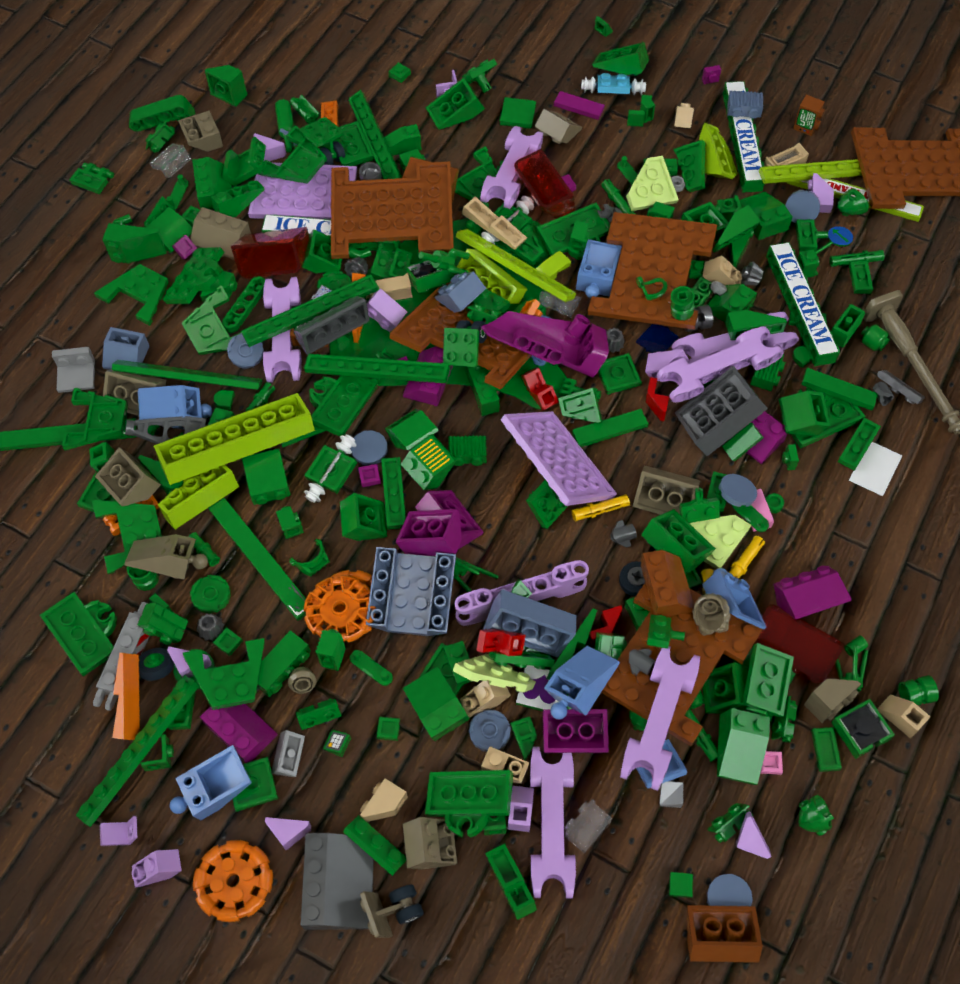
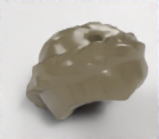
M715 593L700 596L692 610L693 619L699 627L700 633L702 635H710L714 632L722 633L728 631L731 616L729 612L730 607L726 599Z

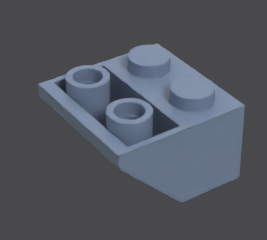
M474 271L464 272L461 275H455L450 280L451 283L448 286L444 285L441 287L435 299L454 313L460 312L487 288Z
M110 327L104 340L103 369H112V363L117 360L143 363L149 349V343L145 334Z

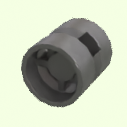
M374 162L365 163L359 169L360 180L382 179L381 168Z
M702 305L696 309L694 308V310L698 311L695 330L698 327L700 329L711 328L713 325V315L710 306ZM685 329L686 332L695 331L692 329Z

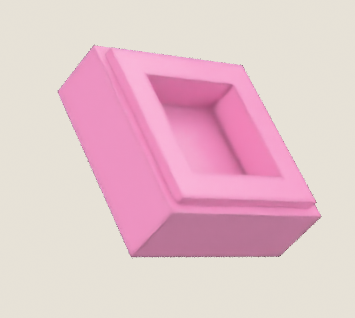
M766 751L760 774L782 775V752Z

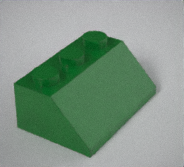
M210 157L193 159L195 185L200 208L214 209L211 196L232 189V185L222 178L224 164Z
M675 509L652 518L641 534L648 544L657 551L664 550L679 556L685 574L698 567L716 549Z

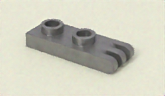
M887 370L877 373L881 380L890 385L889 388L897 394L900 392L905 395L904 399L909 403L919 404L925 398V396Z

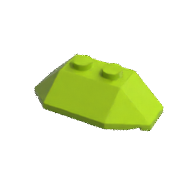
M705 123L699 140L705 141V174L717 178L733 179L738 173L729 147L724 138L719 134L718 127Z

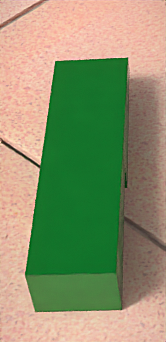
M593 608L577 630L576 635L568 643L549 671L546 679L550 680L554 672L573 657L575 650L580 652L585 647L597 613L596 609Z

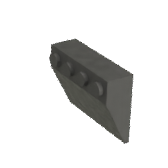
M732 366L708 385L701 394L692 398L677 410L675 414L696 446L708 456L768 408L738 370Z
M306 833L301 927L304 930L369 929V918L360 905V900L362 899L360 893L364 891L373 892L374 859L347 835Z

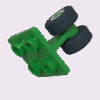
M326 117L320 118L299 129V133L316 147L324 145V147L320 148L327 159L324 165H333V159L339 162V157L342 156L344 158L346 156L343 146L337 141L333 142L334 139L343 136L344 131Z
M460 320L456 328H444L443 363L453 366L477 367L479 343H483L487 337L486 333L481 329L483 325H486L485 322L475 321L471 324L468 320Z

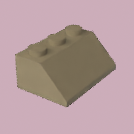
M202 207L194 219L190 240L197 248L221 247L224 251L222 256L237 260L251 237L248 222Z
M109 369L105 371L103 397L107 395L126 400L128 403L127 413L139 416L138 389L166 386V380L149 375Z
M120 447L95 476L121 506L148 500L161 485L135 456Z
M644 465L633 507L660 515L675 509L680 514V503L690 502L695 499V489L699 488L700 480Z

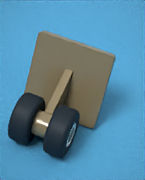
M405 885L392 891L389 894V898L394 906L383 909L378 893L367 891L360 893L362 898L360 905L362 910L367 913L369 918L368 928L372 935L376 938L392 937L393 934L387 916L397 912L396 918L399 924L411 922L424 914L421 904H413L412 898L417 894L414 885Z

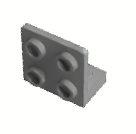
M89 347L52 351V358L57 365L58 393L71 392L74 388L81 390L94 389L95 358Z

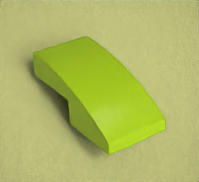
M558 251L536 269L555 279L557 273L570 267L572 261L561 251Z

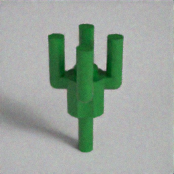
M452 248L449 252L436 250L433 254L421 251L418 255L420 259L430 261L433 268H437L436 271L447 269L450 278L457 274L461 275L464 272L469 273L468 270L455 267L454 265L457 257L469 259L470 254L468 252Z

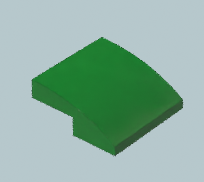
M170 207L145 227L159 229L164 245L169 253L174 250L172 245L183 235L189 237L193 229L182 216Z
M379 246L370 274L373 278L379 280L404 276L406 274L404 267L410 265L413 253L399 248L393 251Z

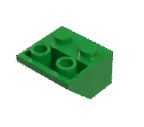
M804 391L779 399L786 433L818 436L831 426L823 392Z
M414 409L385 428L396 448L409 451L418 443L439 431L426 414L418 409Z

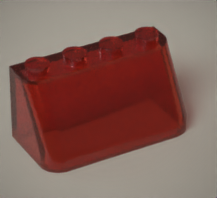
M542 149L515 162V173L542 211L556 219L575 211L574 194Z
M307 227L245 234L231 245L239 274L244 278H254L298 272L303 267L309 242V233Z
M770 604L762 617L766 628L762 630L755 644L759 643L793 656L792 671L805 673L808 675L807 679L816 684L819 682L823 683L841 654L844 643L800 618L795 620L782 608Z

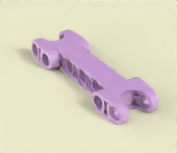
M514 126L505 142V150L509 152L496 177L489 175L486 177L481 191V202L487 203L492 198H500L504 201V208L510 209L514 205L521 188V184L516 182L528 157H538L543 141L542 132H536L532 136H525L521 133V127Z
M291 277L289 284L284 288L275 287L272 278L265 279L263 289L265 309H272V317L290 310L292 307L301 305V294L297 277ZM291 329L272 337V351L263 352V365L268 383L273 382L275 375L283 370L291 372L293 381L300 380L302 371L300 349L293 350L290 338Z
M785 312L767 314L771 316L785 318L787 322L789 320ZM793 332L770 334L761 343L767 347H781L782 350L794 346L799 341V337ZM695 333L678 339L671 347L672 350L683 349L685 354L691 357L688 362L690 364L732 347L737 343L736 340H730L728 333L704 339L701 333Z
M763 326L739 335L736 339V345L689 364L685 358L671 362L659 370L657 378L660 382L673 381L679 385L669 395L671 400L677 403L701 394L705 389L703 384L717 379L732 366L739 370L752 365L755 370H760L779 360L784 351L781 347H767L761 343L770 334L768 328Z
M577 560L554 567L552 572L521 581L532 593L529 599L540 601L553 596L562 598L585 589L589 567L584 561ZM577 566H582L585 569V572H575L574 568ZM581 580L584 582L581 586L574 585ZM515 583L491 590L481 588L458 596L455 600L456 621L463 626L486 621L492 603L501 589L511 592ZM538 585H543L545 589L540 590L536 587ZM465 600L469 602L462 607L458 606L460 601ZM469 614L470 618L467 620H461L459 618V615Z
M668 646V649L662 648L656 659L650 680L660 684L641 741L633 738L629 739L620 778L627 780L632 770L638 767L645 768L652 775L651 789L658 791L666 776L673 753L662 748L680 692L692 694L700 664V656L694 655L686 665L673 663L670 658V646Z
M533 747L530 766V787H541V855H531L533 897L541 898L543 883L548 879L554 878L563 884L566 898H573L576 859L575 855H564L563 787H574L572 753H563L560 762L548 764L542 759L540 747Z

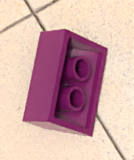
M438 346L426 349L419 354L417 362L443 363L444 349ZM449 365V366H450V370H449L448 378H449L450 373H451V371H452L453 365ZM408 381L403 397L438 406L446 383Z
M765 411L750 422L756 426L764 438L746 452L760 464L785 441L788 434L785 431V426Z
M452 490L428 491L415 506L417 511L458 509L462 540L458 549L484 533Z
M459 510L409 511L396 540L397 545L404 554L436 556V552L456 554L462 540Z
M820 566L817 570L802 572L798 576L783 578L780 582L774 583L777 605L795 620L851 601V597L838 572L829 566Z
M246 704L215 710L209 707L200 716L203 723L228 747L234 745L240 759L244 763L253 761L278 735Z
M543 709L544 753H609L607 709H590L586 716L574 709H567L566 717L561 720L553 718L550 709Z

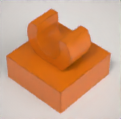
M536 299L527 301L520 313L541 317L543 313L538 309L541 303Z

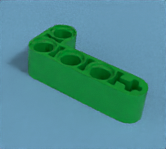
M175 95L131 110L129 128L138 132L158 126L160 123L163 124L166 120L170 122L177 119L178 121L194 116L195 109L184 96Z

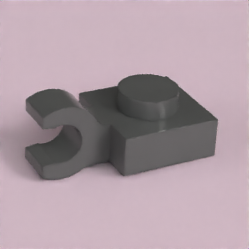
M608 204L603 205L604 211H597L601 218H607L610 223L614 212L622 213L619 208L611 207Z

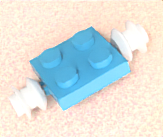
M603 73L598 75L596 83L594 77L591 80H587L585 76V80H582L581 90H584V93L586 90H590L593 93L595 87L597 93L630 94L631 90L633 95L636 92H640L642 95V92L646 91V82H643V79L641 82H637L635 78L631 85L630 76L624 74L615 76Z

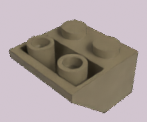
M210 111L178 120L189 146L207 152L223 147L220 133Z
M828 678L812 692L804 706L821 723L827 719L832 721L839 714V711L843 707L846 708L859 694L857 689L861 683L853 680Z
M419 817L403 824L407 868L430 869L457 864L454 833L448 829L445 819Z

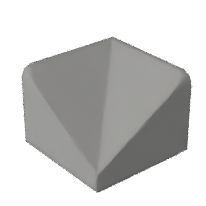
M668 781L662 783L660 786L659 806L681 808L683 805V782Z

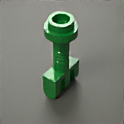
M565 378L558 394L563 397L587 389L576 387L577 380ZM594 388L599 402L602 392L598 388Z

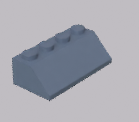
M501 589L492 603L483 630L498 629L525 634V647L558 658L576 635V615Z

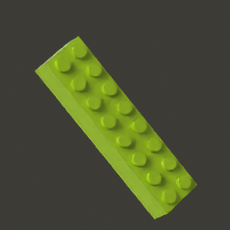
M296 393L154 445L166 478L169 484L172 485L315 430L311 413L299 394Z

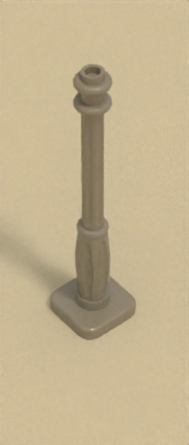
M896 290L874 298L868 303L863 319L865 322L877 319L882 320L889 336L902 352V355L909 359L943 414L942 421L944 423L948 422V431L950 433L954 432L955 435L959 434L960 419L958 416L960 412L953 410L917 352L918 347L908 328L895 312L903 298V294L900 290Z

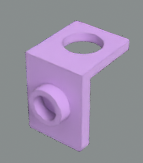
M452 70V82L436 84L437 98L457 83L454 70Z
M133 816L128 822L100 824L101 846L131 845L137 839V816Z

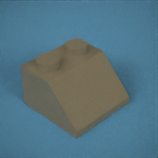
M543 109L535 125L539 132H542L544 136L549 135L553 137L552 141L561 144V142L568 143L582 129V126L558 112Z

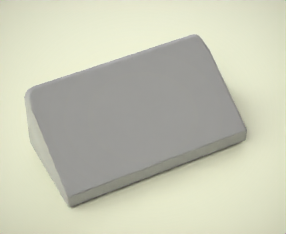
M288 730L280 733L272 774L296 777L305 739L304 735Z

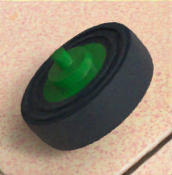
M153 648L139 656V676L144 680H159L173 670L174 662L165 648Z

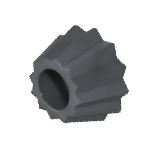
M355 257L344 264V270L351 279L352 273L367 274L368 264L363 258Z
M750 262L742 270V284L758 285L763 276V269L755 262Z
M615 328L608 329L606 333L609 351L612 353L615 351L619 352L621 348H624L623 344L625 342L622 331Z
M206 614L198 620L196 631L199 633V637H203L205 641L209 639L213 641L224 631L223 627L225 624L222 623V618L217 617V615Z

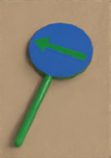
M844 227L831 228L828 231L830 242L816 250V254L832 244L837 246L850 245L853 241V234Z

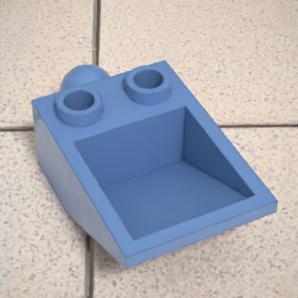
M588 239L578 272L576 290L585 291L586 296L590 299L592 296L597 297L599 294L610 297L622 246Z
M177 385L138 389L139 420L180 416L208 418L212 415L211 406L200 403L199 388ZM182 426L172 427V428L184 429Z
M718 568L702 584L706 594L715 593L726 599L730 607L729 612L732 615L763 630L766 628L765 622L749 590L750 586L744 579L740 580L731 573H728L727 570Z
M586 646L559 667L544 687L555 700L559 701L554 703L550 709L552 717L557 720L565 718L567 706L586 716L620 662Z
M234 745L175 778L184 797H174L170 802V810L175 814H181L188 805L192 816L201 821L220 810L252 783ZM197 798L201 800L199 804L196 801Z

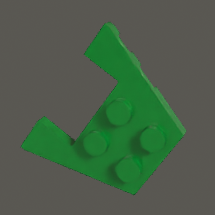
M295 125L286 136L289 141L298 146L281 166L265 160L263 170L258 173L259 175L308 184L327 161L326 156L321 150L301 135L299 128Z
M486 146L473 153V157L480 166L457 179L455 193L470 201L474 197L480 200L486 177L488 175L496 177L498 173Z
M139 264L100 288L94 294L96 298L109 304L119 292H122L145 304L135 316L137 320L150 326L152 317L157 312L159 300H162L169 282L166 277Z
M222 285L182 322L183 328L199 355L227 351L228 343L234 337H229L214 310L230 301Z
M74 388L71 399L72 404L89 405L84 432H64L63 450H70L123 435L128 408L126 400L107 395L103 397L96 395L95 392L88 391L87 393L79 388Z
M92 500L96 519L117 514L125 550L122 553L104 556L108 575L125 566L126 558L134 541L162 537L155 505L134 503L121 506L118 502Z
M264 638L245 641L249 661L209 669L204 667L202 649L183 652V658L212 710L255 702L265 645Z

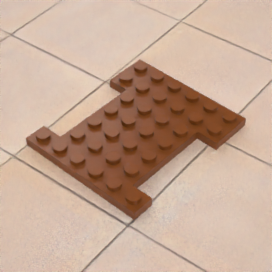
M853 127L851 134L871 209H904L906 206L904 196H960V129L948 128L946 131L948 141L888 140L885 128Z
M450 161L416 163V178L349 181V167L331 168V258H349V243L418 240L419 253L422 251L433 254L436 250L449 252L450 249L454 248Z
M614 212L607 236V244L621 245L623 247L610 297L592 296L588 315L695 330L698 311L694 310L693 316L687 320L675 319L671 315V292L676 287L686 286L693 255L711 257L717 224ZM641 276L643 282L654 278H663L667 282V290L661 297L647 300L642 288H639L637 285L636 277ZM655 282L645 285L647 293L654 294L660 292L663 288V283Z
M438 287L390 332V339L420 353L430 343L444 349V328H456L460 320H468L473 324L474 321L469 320L467 317L471 309H468L467 306L462 311L454 313L435 299L439 294L438 290L441 288ZM487 336L483 343H479L478 365L490 370L485 376V383L501 390L532 355Z
M644 583L634 598V603L648 610L649 614L618 658L620 664L601 693L648 720L660 683L650 680L652 671L649 675L640 671L635 676L632 674L628 663L630 651L634 649L648 648L652 651L649 657L654 660L657 659L662 649L661 647L647 645L650 616L654 615L646 583ZM690 589L695 604L702 595ZM693 612L667 616L671 618L673 631L685 632L684 641L671 639L669 642L671 647L670 658L673 663L686 665L694 655L700 656L699 671L692 694L680 692L668 729L669 734L691 747L703 726L686 717L685 714L722 655L725 654L742 664L763 630L735 617L731 613L728 631L722 633L714 632L710 635H702L700 633L699 627L693 619Z

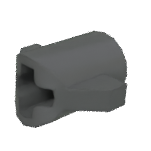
M878 382L874 385L873 392L877 393V398L882 406H886L895 398L885 382Z
M623 520L616 523L610 534V539L614 543L625 548L631 546L630 540L637 538L633 524L624 525Z
M647 648L630 651L628 663L632 674L637 676L641 671L649 675L656 660L649 657L652 653L651 650Z

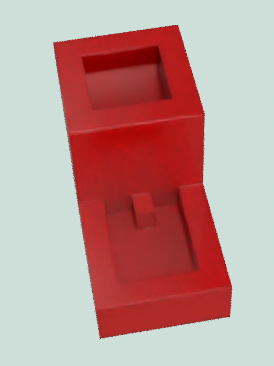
M535 367L521 375L527 391L542 410H546L559 402L553 386L546 384L539 367Z
M650 377L645 402L659 420L664 421L669 396L655 394L658 378Z
M621 605L602 611L601 621L604 627L589 633L588 641L591 646L595 645L596 632L613 634L621 617L623 609Z
M498 629L480 630L476 650L482 653L497 651L507 656L522 655L526 635Z

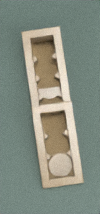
M474 197L463 207L462 214L514 250L526 241L527 237L502 215L498 217L478 198Z

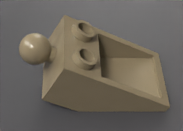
M175 534L134 541L124 565L171 576L176 579H185L190 563L196 569H203L207 566L208 559L204 554L192 556L196 539Z

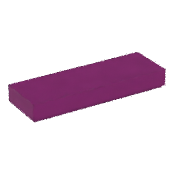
M562 91L559 92L554 101L555 107L599 120L605 108L604 104Z

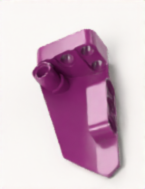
M507 311L501 317L481 327L486 335L551 364H562L592 378L597 374L609 353L606 329L590 323L588 318L581 314H577L573 321H565Z

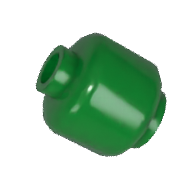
M877 324L871 327L867 326L861 333L863 336L862 343L872 351H881L890 340L888 338L889 333Z

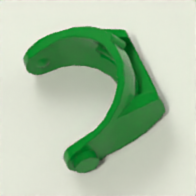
M320 539L314 540L319 546L320 552L313 560L299 563L292 557L289 559V563L292 566L297 567L301 572L310 577L330 562Z

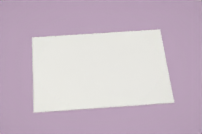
M872 442L856 470L853 471L849 481L883 496L902 455Z

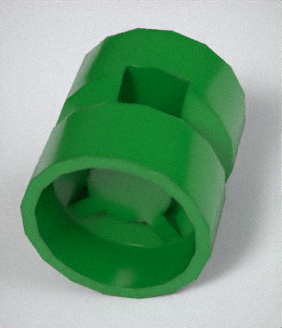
M679 286L671 292V315L677 320H687L694 314L695 294L691 288Z
M127 566V574L139 590H151L158 584V573Z
M930 675L919 677L915 681L913 679L902 681L898 685L900 698L912 701L918 706L922 703L937 702L939 699L938 687Z

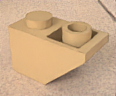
M681 103L680 106H677L674 126L691 128L694 108H690L691 104Z
M722 255L704 263L703 277L710 282L718 281L723 285L741 284V272Z
M488 680L482 681L464 695L460 701L467 715L473 717L484 710L498 706L511 695L507 686L506 688L489 684Z
M889 695L877 709L879 713L910 739L931 717L914 702L893 695Z
M489 747L481 765V771L511 770L513 772V782L522 783L529 762Z
M385 778L382 783L379 782L372 792L374 795L371 800H367L361 807V817L366 822L396 816L408 798L407 792Z

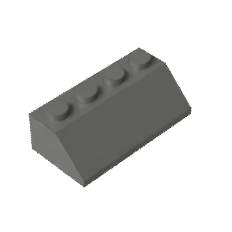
M359 296L348 299L343 304L331 308L328 312L321 316H316L313 320L295 329L296 339L307 355L369 322L366 300Z

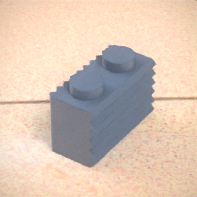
M731 90L727 101V116L761 118L763 93L752 91L736 92Z

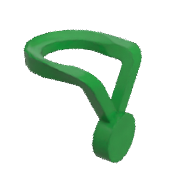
M641 276L636 277L637 285L639 288H642L647 300H653L665 294L668 285L663 278H654L643 282ZM655 282L663 283V288L660 292L654 294L647 293L645 285Z

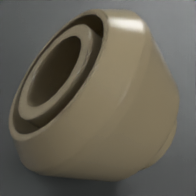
M298 667L292 671L288 679V686L293 692L304 694L311 691L317 681L310 669Z

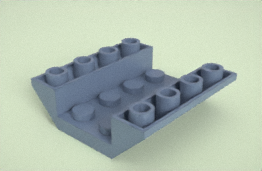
M376 547L367 620L371 616L374 622H366V625L391 633L422 636L447 634L456 554L436 552V557L401 554L395 548ZM370 606H375L377 609H374L372 611V609H370Z

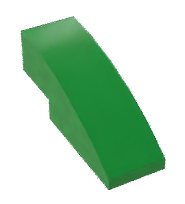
M503 844L485 853L516 919L519 920L536 911L535 901L506 845Z

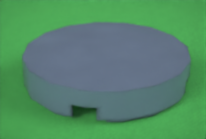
M798 190L793 192L788 197L785 205L792 215L791 221L796 223L797 219L814 220L820 212L819 198L811 191Z
M241 333L230 340L227 352L229 359L234 365L247 369L260 363L263 358L264 349L261 342L248 347Z
M372 430L358 433L354 437L356 447L350 448L353 459L365 466L380 463L381 459H384L388 452L385 437L379 432Z
M728 474L722 478L719 484L722 497L734 506L741 507L746 505L745 507H748L754 503L757 497V489L754 484L741 475Z
M484 710L476 714L470 722V739L475 747L487 752L489 747L500 750L510 739V724L505 715L497 710Z
M723 874L716 877L709 885L707 891V903L709 906H751L753 901L752 892L748 884L741 877L733 874Z

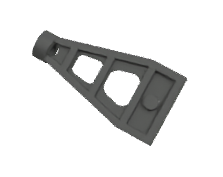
M180 416L135 421L127 420L125 435L137 436L159 444L170 440L167 436V430L170 427L182 426L185 429L184 434L205 427L206 419ZM151 425L163 426L162 437L150 435L148 427Z

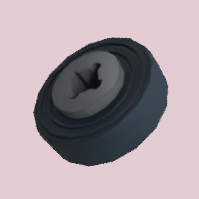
M638 561L625 565L619 575V583L622 590L630 596L636 597L645 583L641 562Z

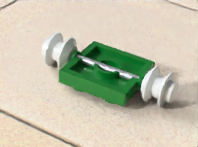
M522 196L521 200L516 201V207L504 208L503 203L494 214L498 217L502 215L521 231L525 226L532 223V218L527 214H529V210L534 209V202L530 197ZM488 231L481 234L482 238L494 245L495 242L499 241L498 238Z
M341 435V443H335L338 451L326 445L323 446L304 475L306 479L314 482L309 483V491H304L305 497L313 503L316 501L320 502V494L325 495L323 487L338 494L357 464L355 459L345 455L352 453L351 447H356L353 437Z

